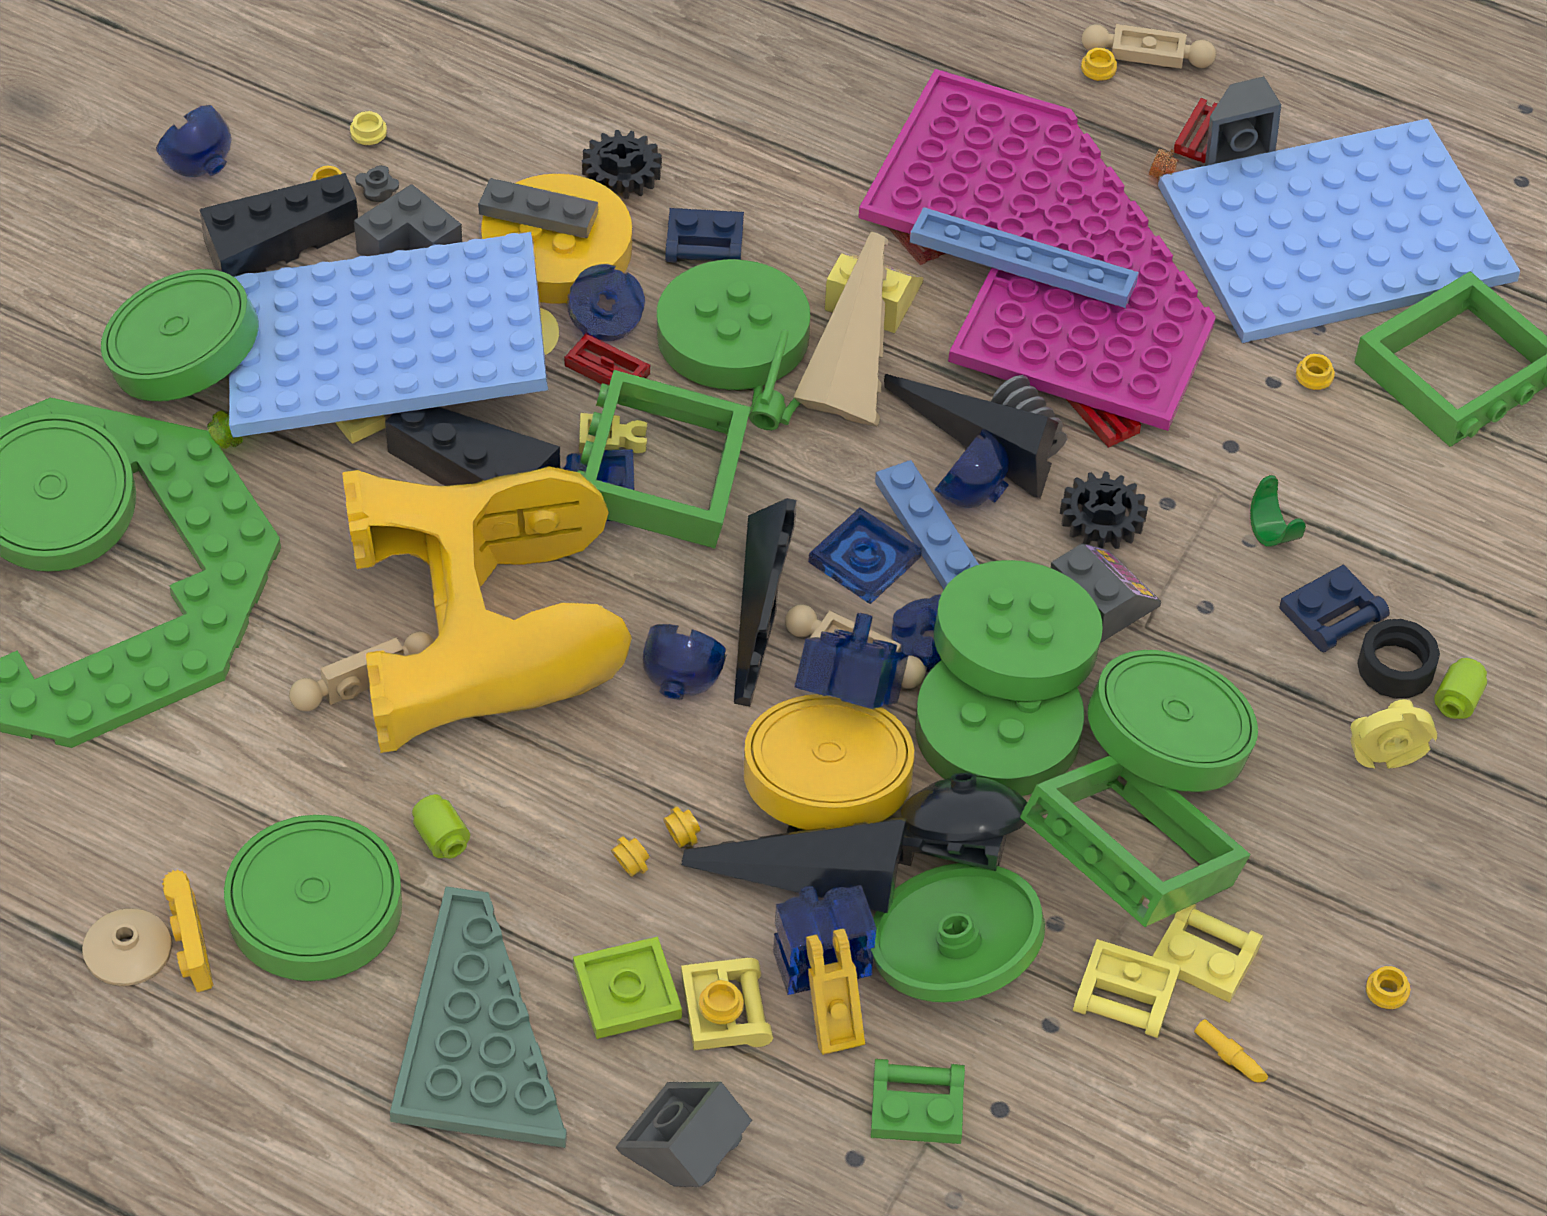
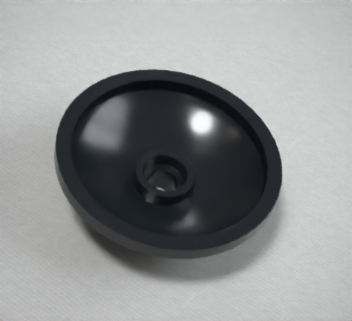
M957 773L952 775L951 778L934 782L912 795L902 806L901 817L907 818L905 829L924 838L953 842L979 841L1004 836L1023 827L1026 822L1020 816L1027 801L1015 790L994 780L976 777L972 773Z

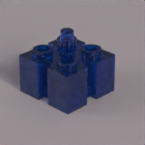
M857 613L853 632L834 629V633L822 631L820 638L812 637L805 639L794 688L823 696H833L840 698L841 701L869 709L883 707V704L898 703L909 655L897 652V645L882 640H873L872 643H867L873 617L868 614Z
M861 885L850 888H833L824 895L823 900H819L816 889L813 886H806L799 891L800 897H793L784 903L776 904L775 926L777 933H774L773 953L787 995L811 990L808 969L811 966L807 955L806 937L818 936L823 946L824 965L838 962L832 940L834 930L844 928L847 934L851 960L856 966L857 979L872 976L874 956L871 948H875L877 928Z

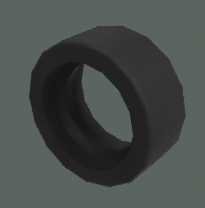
M1387 619L1374 624L1367 631L1357 664L1362 679L1379 694L1392 698H1411L1423 693L1432 684L1440 651L1436 639L1421 625L1404 619ZM1384 646L1406 648L1418 656L1422 662V667L1413 671L1390 669L1379 661L1375 655V650Z

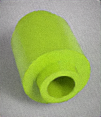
M1461 658L1449 666L1434 696L1435 704L1442 714L1452 719H1465L1473 714L1487 686V671L1480 662L1471 658Z
M433 794L421 799L412 810L413 824L434 857L451 859L457 857L466 849L470 839V832L449 800L443 799L438 794Z

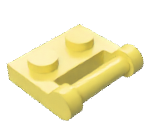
M1196 904L1175 914L1153 957L1181 965L1178 979L1230 1003L1256 956L1264 936L1252 930L1246 933L1196 910ZM1188 925L1193 926L1240 948L1241 951L1238 955L1233 954L1185 930Z
M1097 939L1078 990L1073 1011L1084 1015L1089 1011L1145 1029L1146 1035L1158 1038L1181 965ZM1096 987L1153 1005L1151 1013L1093 995L1094 989Z
M740 958L681 965V978L693 1050L748 1044L752 1047H762L772 1042V1030L770 1024L765 1021L758 979L761 977V970L757 959ZM725 980L729 982L730 980H737L741 982L748 1023L736 1024L734 1020L727 1024H715L703 1017L699 1009L701 992L714 981Z

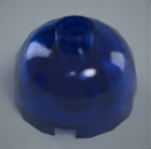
M212 105L200 106L184 115L188 122L179 130L173 124L159 140L156 151L162 161L170 169L188 178L200 177L205 174L213 176L219 173L227 163L225 158L230 151L232 143L230 128L222 115Z
M982 429L934 490L947 501L959 507H979L988 499L995 503L1009 486L1004 481L1009 470V457L1004 447L992 435Z
M657 624L651 626L644 645L642 662L644 671L652 683L660 687L659 692L662 695L671 699L682 700L684 695L695 696L708 691L717 682L727 656L725 655L726 648L716 639L693 629L691 630L690 637L678 634V625Z

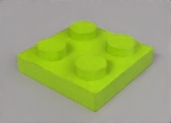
M658 936L573 956V967L596 1039L682 1018V1007Z

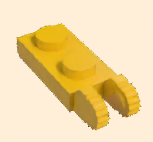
M172 870V872L164 875L165 878L162 879L165 898L169 901V907L173 915L170 916V924L175 941H182L184 950L177 952L182 977L191 976L196 992L212 989L214 984L195 894L190 886L187 874L183 870Z
M844 928L833 931L832 940L838 961L836 963L824 965L823 946L818 936L806 937L807 955L811 966L808 969L817 1043L822 1055L865 1045L856 966L851 960L849 941Z

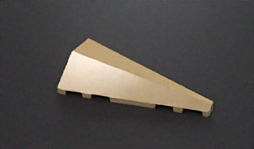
M870 232L794 394V398L808 409L837 414L847 421L878 427L880 415L876 412L877 393H881L878 368L879 358L883 357L885 318L882 286L887 276V270L883 266L884 246H888V239L878 233Z

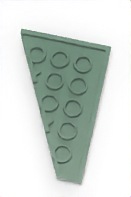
M446 886L390 1109V1121L565 1148L567 1130L564 1128L557 1107V1100L548 1080V1072L529 1022V1014L521 997L520 987L503 942L499 923L494 915L489 892Z

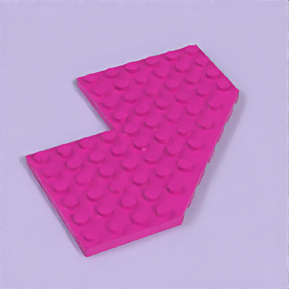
M935 69L859 207L858 218L911 234L914 224L923 207L1139 272L1137 284L1126 308L991 267L949 351L948 362L1004 380L1023 375L1029 379L1030 386L1035 387L1036 390L1169 431L1212 333L1216 316L1209 306L1204 307L1198 299V290L1186 273L1179 271L1172 261L1173 254L1159 235L1155 236L1148 227L1149 220L1136 201H1130L1125 194V185L1111 166L1107 167L1100 158L1101 151L1090 135L1082 132L1077 124L1078 118L1072 109Z

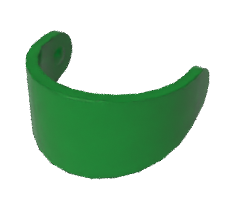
M1274 475L1266 476L1260 481L1253 495L1250 509L1253 533L1262 545L1268 547L1301 539L1306 528L1304 520L1299 518L1292 520L1286 525L1278 501L1279 482Z

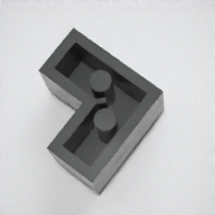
M410 184L354 220L356 250L361 256H374L392 253L397 250L407 251L438 244L447 245L462 242V224L413 184Z

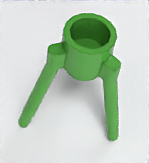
M786 329L781 331L764 391L763 386H757L753 392L752 405L748 417L755 426L764 430H776L780 423L788 425L793 412L801 404L793 398L786 407L784 396L780 392L773 390L789 334Z

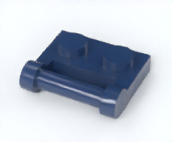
M669 208L665 262L677 263V259L701 261L741 260L744 212Z
M1344 564L1281 598L1279 609L1321 652L1334 648L1338 640L1372 621L1380 622L1390 615L1386 601L1380 596H1374ZM1356 606L1360 608V610L1329 627L1324 625Z

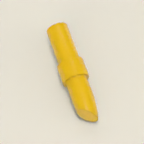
M1204 1019L1195 1028L1194 1033L1217 1051L1218 1056L1228 1065L1232 1064L1254 1082H1264L1268 1079L1265 1071L1244 1052L1242 1046L1232 1038L1226 1037L1209 1021Z

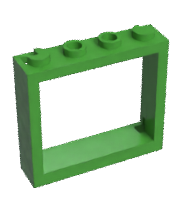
M1469 271L1361 336L1354 363L1451 447L1467 436L1472 438L1480 428L1491 421L1494 423L1498 422L1505 416L1507 411L1518 404L1525 405L1536 393L1547 387V336ZM1469 309L1532 364L1461 408L1456 409L1401 361L1395 353Z
M614 370L610 385L603 383L601 385L596 406L603 408L602 414L597 412L593 414L588 435L595 436L594 442L586 441L580 464L587 465L586 472L578 470V473L582 474L601 492L609 512L607 520L715 548L724 522L751 407ZM617 404L726 434L708 510L596 480Z
M1110 755L1037 784L1020 816L1023 821L1144 927L1232 887L1251 855L1175 789L1166 788L1140 778L1121 766ZM1119 775L1127 781L1125 786L1117 780ZM1112 788L1200 865L1163 882L1073 803ZM1145 897L1150 901L1147 905L1148 909L1142 905Z

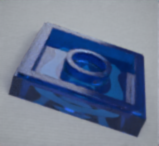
M859 507L809 553L808 562L871 604L921 558L922 548Z

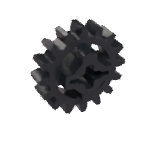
M615 130L614 137H609L607 134L602 133L601 142L591 139L589 141V149L583 150L582 175L601 183L615 194L622 193L624 199H629L630 192H635L638 196H642L643 187L653 189L655 180H660L662 154L658 153V145L656 143L648 145V137L646 135L636 139L634 131H630L627 136H622L619 130Z
M1104 471L1102 478H1096L1092 472H1089L1086 482L1077 477L1074 479L1073 488H1065L1060 506V514L1063 515L1061 524L1063 527H1071L1069 535L1071 538L1078 537L1079 535L1083 536L1084 544L1089 545L1091 541H1095L1099 548H1104L1105 543H1111L1115 549H1119L1121 539L1131 544L1134 541V535L1141 534L1148 511V507L1144 506L1145 495L1136 494V483L1129 484L1128 486L1124 485V476L1122 475L1117 477L1116 480L1110 479L1109 472ZM1079 504L1082 505V511H1081V513H1080V511H1079V509H1078V505H1079ZM1126 508H1127V510H1128V512H1129V516H1128V517L1125 515Z

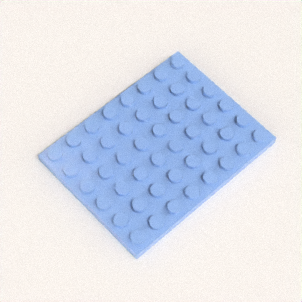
M1428 119L1159 176L1158 187L1242 343L1414 305L1469 271L1488 287L1517 282L1520 270Z
M531 232L511 233L487 239H472L467 242L447 245L438 244L407 251L397 250L387 254L358 256L354 259L319 262L314 265L294 268L284 267L279 270L245 273L234 277L241 283L256 310L259 329L250 352L229 373V426L233 438L548 390L534 243Z

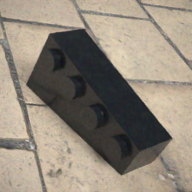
M346 173L201 208L200 217L203 239L215 270L235 277L245 273L266 272L267 267L284 260L287 264L298 259L300 252L307 248L314 247L319 249L355 232L354 220L358 218L357 198Z
M441 407L393 413L385 421L388 453L444 486L475 484L499 476L530 472L549 466L561 469L560 446Z

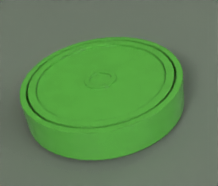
M728 259L700 264L673 279L664 289L658 301L657 341L661 354L667 363L679 374L704 386L727 390H741L766 385L776 346L783 329L788 330L789 334L776 381L791 372L801 362L809 346L810 306L805 293L785 273L762 263Z
M211 269L183 271L166 276L145 286L117 309L103 332L101 354L117 384L128 395L146 401L175 400L198 393L214 385L231 373L245 359L254 345L258 334V315L241 283L230 274Z
M60 413L31 416L1 430L0 557L26 569L48 572L80 567L109 551L127 530L136 504V487L131 465L119 441L109 431L91 420Z
M1001 560L982 563L966 569L947 584L938 604L934 627V641L938 654L947 668L969 686L1003 699L1038 701L1063 695L1072 691L1086 680L1095 666L1103 626L1101 614L1096 603L1088 592L1073 579L1052 568L1036 563Z
M1138 650L1114 658L1103 669L1088 704L1089 724L1094 736L1103 749L1115 761L1133 774L1151 783L1170 789L1203 792L1228 785L1243 770L1257 741V719L1250 703L1240 690L1211 667L1195 659L1173 652Z
M941 660L928 673L919 691L915 719L916 739L924 758L942 778H951L952 775L957 773H972L976 777L988 778L1015 790L1021 796L1032 794L1037 784L1065 774L1073 764L1081 742L1084 725V706L1077 687L1055 698L1038 701H1016L995 697L981 692L960 680Z
M298 816L280 821L263 829L239 850L228 869L225 879L224 901L229 929L235 943L242 953L258 967L287 979L300 981L327 980L358 970L377 957L388 945L397 930L402 914L400 873L392 852L384 841L368 828L337 816Z

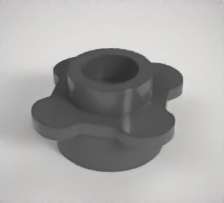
M383 165L376 166L367 171V173H359L355 177L356 185L363 187L365 198L372 202L387 200L399 188V181L392 178L389 174V168Z

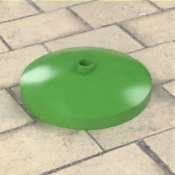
M955 863L922 872L898 886L894 890L893 903L888 913L876 911L870 926L869 943L877 970L884 980L896 990L910 997L925 1001L958 1002L992 993L1019 977L1030 966L1040 951L1045 936V920L1040 900L1035 890L1018 874L1000 866H997V870L994 871L964 863Z

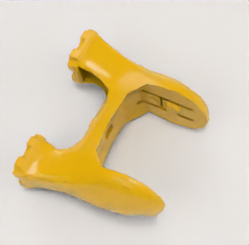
M549 466L530 472L499 476L475 484L431 486L382 478L359 470L342 473L356 568L373 567L392 555L401 554L415 556L430 566L439 636L430 646L417 654L405 656L387 653L382 650L366 653L370 696L380 753L397 751L415 736L432 728L463 718L532 709L584 694L612 679L624 665L630 648L631 634L621 617L598 604L559 603L532 611L513 620L486 610L480 587L498 564L525 565L553 561L583 551L604 531L609 513L601 492L582 474Z

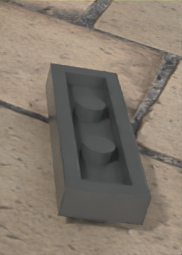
M493 178L489 179L478 203L479 215L586 239L598 214V202Z

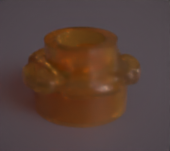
M1159 148L1154 158L1149 176L1157 178L1158 182L1160 177H1163L1165 174L1172 175L1176 170L1179 159L1173 157L1175 152L1173 149L1169 152Z

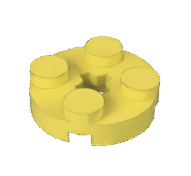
M1406 699L1395 701L1389 705L1388 709L1374 713L1369 717L1358 718L1350 726L1352 732L1351 745L1356 760L1368 768H1375L1373 762H1386L1388 769L1413 763L1430 751L1428 742L1432 738L1435 741L1437 739V731L1431 715L1421 708L1414 707L1412 701Z

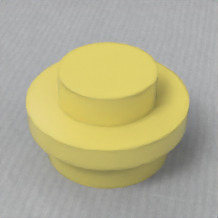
M372 111L357 114L350 125L352 139L362 145L377 144L387 134L386 123L379 114Z

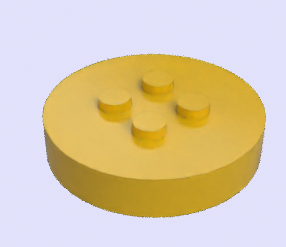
M543 174L520 180L516 184L598 202V214L587 239L483 215L481 239L500 237L511 233H532L539 302L572 303L594 297L613 286L623 276L631 260L632 221L626 205L609 188L585 177L571 174Z
M811 694L795 697L766 710L754 721L747 733L744 747V782L752 799L762 810L788 825L804 830L848 827L862 822H867V824L881 822L894 814L904 804L911 791L914 767V745L906 727L893 714L867 700L841 694Z

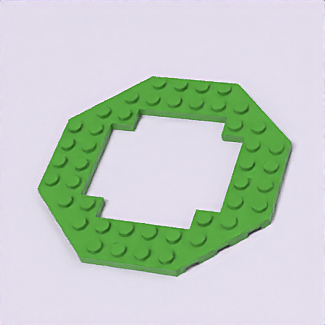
M50 397L1 417L0 431L19 420L35 415L52 413L79 416L105 428L119 441L128 456L132 473L139 471L202 569L197 574L169 585L171 596L183 614L180 617L36 679L32 676L18 650L0 658V732L32 739L33 735L54 739L56 745L73 748L225 681L230 669L229 662L235 648L240 646L249 624V615L254 604H257L268 580L267 573L273 560L277 559L281 543L280 537L209 431Z

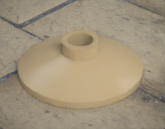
M121 909L101 917L90 927L84 938L82 951L88 970L96 978L115 986H131L153 978L164 968L171 954L172 942L167 926L156 915L140 909ZM131 937V939H130L129 941H126V942H121V941H119V940H121V939H123V938Z

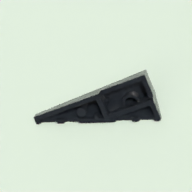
M898 817L893 818L891 821L867 824V822L855 823L853 826L834 829L819 828L762 836L748 841H726L719 845L694 848V846H690L684 850L681 865L888 913L893 903L898 862L902 854L907 818Z

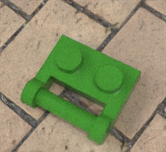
M875 1059L871 1138L961 1144L965 1065L951 1064L950 1068L889 1064L888 1059ZM887 1082L949 1086V1094L887 1090Z

